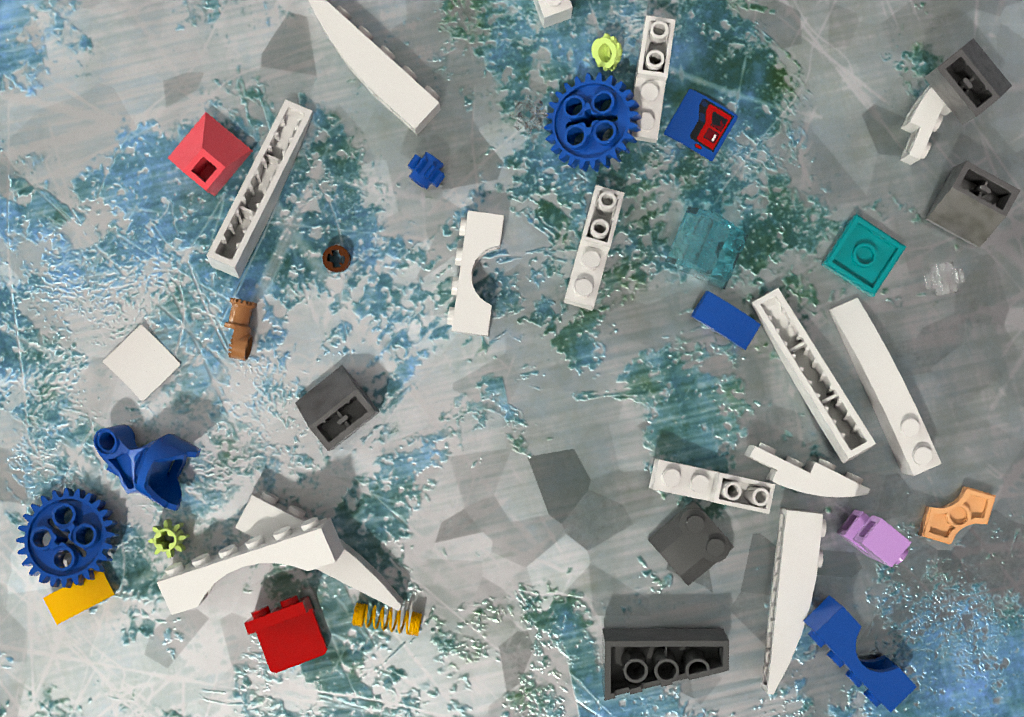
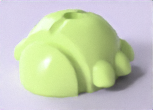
M605 33L603 37L597 38L592 44V56L595 58L597 67H603L604 71H614L622 58L623 50L621 43L617 41L615 36Z

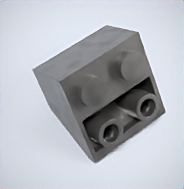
M974 38L924 77L962 125L977 117L1012 86Z
M965 161L953 167L925 220L979 248L1006 218L1020 190L976 165Z
M343 365L295 402L308 427L327 451L335 449L380 412Z

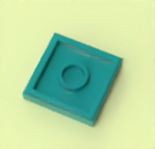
M855 214L821 265L869 297H874L906 246Z

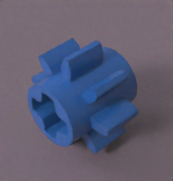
M425 152L422 158L415 154L407 165L412 170L408 177L426 190L431 184L437 188L445 177L444 173L441 172L444 164L428 152Z

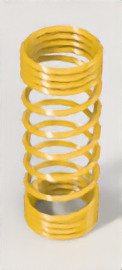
M357 602L352 625L362 627L365 618V627L368 628L373 619V628L377 629L381 620V629L384 631L389 622V629L393 632L398 620L399 634L403 631L406 622V634L418 636L422 613L412 612L408 631L409 611H406L400 629L401 610H399L392 628L393 609L392 607L390 608L384 626L383 606L375 627L376 605L373 607L367 625L368 604Z

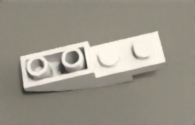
M645 16L633 87L634 97L632 98V100H636L640 105L634 111L639 112L642 116L640 120L634 121L641 128V131L632 132V136L639 141L656 143L658 140L675 19Z
M930 85L916 100L900 128L911 133L900 158V161L909 165L927 156L931 148V142L928 141L932 131H937L943 120V115L945 116L952 112Z
M595 185L563 303L593 311L624 198V192Z
M761 442L758 447L749 444L744 454L771 468L766 477L767 480L802 493L837 498L868 495L870 488L862 485L864 479L849 472H846L845 476L835 472L836 466L821 458H819L818 463L808 460L803 470L804 463L790 456L783 460L775 456L776 449Z
M655 458L649 488L769 514L775 484Z

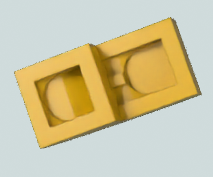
M95 570V580H87L84 577V585L78 586L73 582L71 588H61L43 598L57 625L115 595L104 572Z

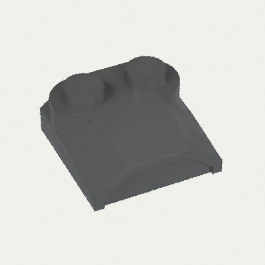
M691 501L648 539L688 586L715 563L724 560L730 550L734 548L728 538L695 501Z

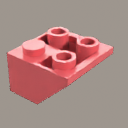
M205 112L169 155L168 159L204 190L216 196L253 150Z

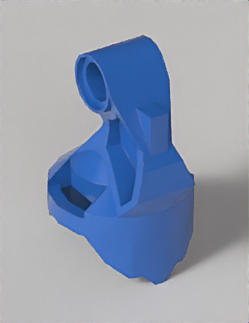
M125 424L102 428L96 432L93 440L94 446L102 459L108 464L107 470L119 477L121 485L127 494L139 493L164 508L174 511L179 509L182 500V490L178 477L186 464L187 457H198L201 451L200 448L175 434H166L142 447H138L132 428ZM175 460L171 470L169 471L172 461Z

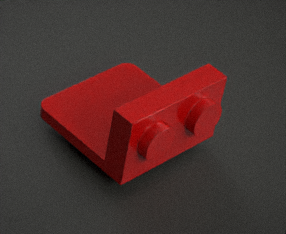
M297 595L280 601L281 606L271 610L269 606L259 608L251 612L252 617L244 623L248 635L256 632L269 669L273 673L323 656L327 652L328 648L309 596L298 599Z

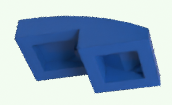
M709 291L704 293L691 314V317L708 329L719 333L744 350L747 349L761 326L760 323Z

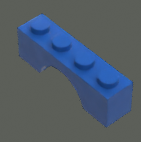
M830 595L803 620L811 629L808 633L810 638L820 648L826 645L830 649L826 655L839 668L843 665L846 666L848 671L845 675L858 688L863 685L867 689L863 694L876 707L882 704L891 713L917 687L885 655L871 660L858 658L856 640L862 626Z

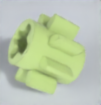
M171 519L164 520V528L159 525L152 527L156 534L148 542L154 543L157 548L154 554L166 552L167 557L171 558L175 555L174 548L179 552L186 550L182 543L184 539L190 537V534H184L181 529L184 523L172 526ZM167 534L168 536H173L174 542L165 541L164 536Z

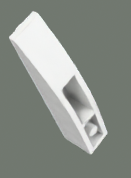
M309 0L319 23L353 74L377 100L418 135L441 110L440 103L437 101L440 98L439 95L428 85L423 88L415 80L418 77L409 67L404 65L401 68L393 61L396 57L384 45L380 48L371 41L374 37L362 25L358 28L349 21L352 17L340 5L335 8L327 0Z

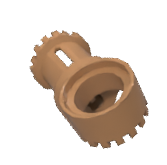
M230 298L232 307L229 320L225 322L224 327L234 329L230 340L231 344H229L232 349H228L230 351L228 355L230 358L246 361L249 358L253 342V336L250 334L252 328L249 327L252 311L257 307V303Z

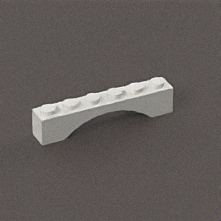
M318 517L310 518L301 523L300 527L291 529L290 526L283 527L275 531L273 536L263 538L262 535L256 536L245 543L246 545L236 547L235 544L221 549L216 555L210 556L209 553H205L194 558L191 561L192 563L183 565L182 562H178L165 569L166 574L157 584L171 614L198 607L210 594L218 580L244 566L258 563H278L310 571L335 563L344 551V548L331 518L327 517L321 520Z

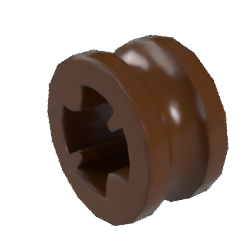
M338 245L327 248L322 257L325 267L337 273L346 270L351 262L348 250ZM339 250V254L345 257L344 263L340 262L341 266L335 268L334 263L329 261L330 254L334 256L333 252Z

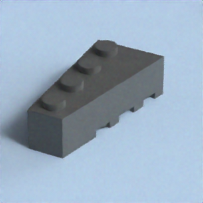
M602 629V688L605 701L629 692L631 695L643 692L642 689L658 685L664 687L672 685L675 681L687 678L692 680L729 671V639L724 629Z

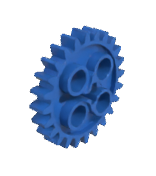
M599 72L596 80H594L593 76L587 73L585 82H582L576 76L575 86L571 87L568 83H564L566 92L564 94L558 91L555 92L559 98L558 103L549 102L554 112L545 114V117L552 121V123L544 126L547 132L552 133L546 138V141L554 144L551 151L556 155L560 154L558 159L564 163L568 161V165L573 169L579 164V168L586 172L590 165L595 172H598L600 163L609 169L610 159L614 158L620 163L619 153L621 151L627 154L630 153L629 148L626 146L628 142L637 143V140L632 136V132L641 131V128L634 123V121L642 118L639 112L634 111L640 105L636 100H631L634 97V93L630 89L626 90L627 86L622 81L616 84L617 80L612 75L606 80L605 76ZM607 100H612L610 107L605 111H601L602 104ZM581 104L582 110L580 113L572 115L574 108ZM616 117H618V119H617L616 121H612V122L609 121V120H612V119H615ZM609 129H613L611 138L603 141L604 133ZM584 133L582 142L574 145L576 136Z
M65 488L63 494L60 491L53 490L52 499L47 496H41L42 506L31 504L35 513L33 515H23L29 523L27 526L22 525L18 527L19 530L25 532V536L16 539V542L25 544V547L17 553L28 556L22 565L33 566L29 575H40L39 582L47 583L50 581V586L59 587L62 584L63 588H71L73 582L78 586L84 585V577L87 580H95L93 570L104 572L105 569L101 562L103 560L112 562L113 559L107 552L108 550L117 549V546L110 542L111 539L119 537V534L111 532V528L118 524L117 521L108 520L113 511L109 509L102 510L106 502L100 499L95 501L96 495L93 493L86 495L85 490L77 489L74 493L73 489ZM71 509L73 516L71 521L66 524L64 516ZM51 519H52V521L54 522V524L57 526L58 529L54 528V527L50 524V520H51ZM92 529L94 536L92 541L87 544L85 542V534L88 530ZM61 531L69 532L68 538L76 545L66 543L68 541V538ZM49 532L51 540L47 546H44L43 537ZM77 546L83 548L86 551L87 554L85 557H83L82 552L79 550ZM68 552H70L72 560L71 563L67 567H65L63 559L64 556Z

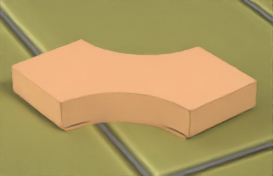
M963 486L958 497L951 503L942 507L926 506L918 535L949 545L952 544L956 534L964 527L971 524H988L996 495Z

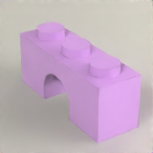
M854 509L836 532L865 556L891 568L894 564L897 565L905 559L908 554L907 548L912 543L882 518L874 515L869 517L864 512Z

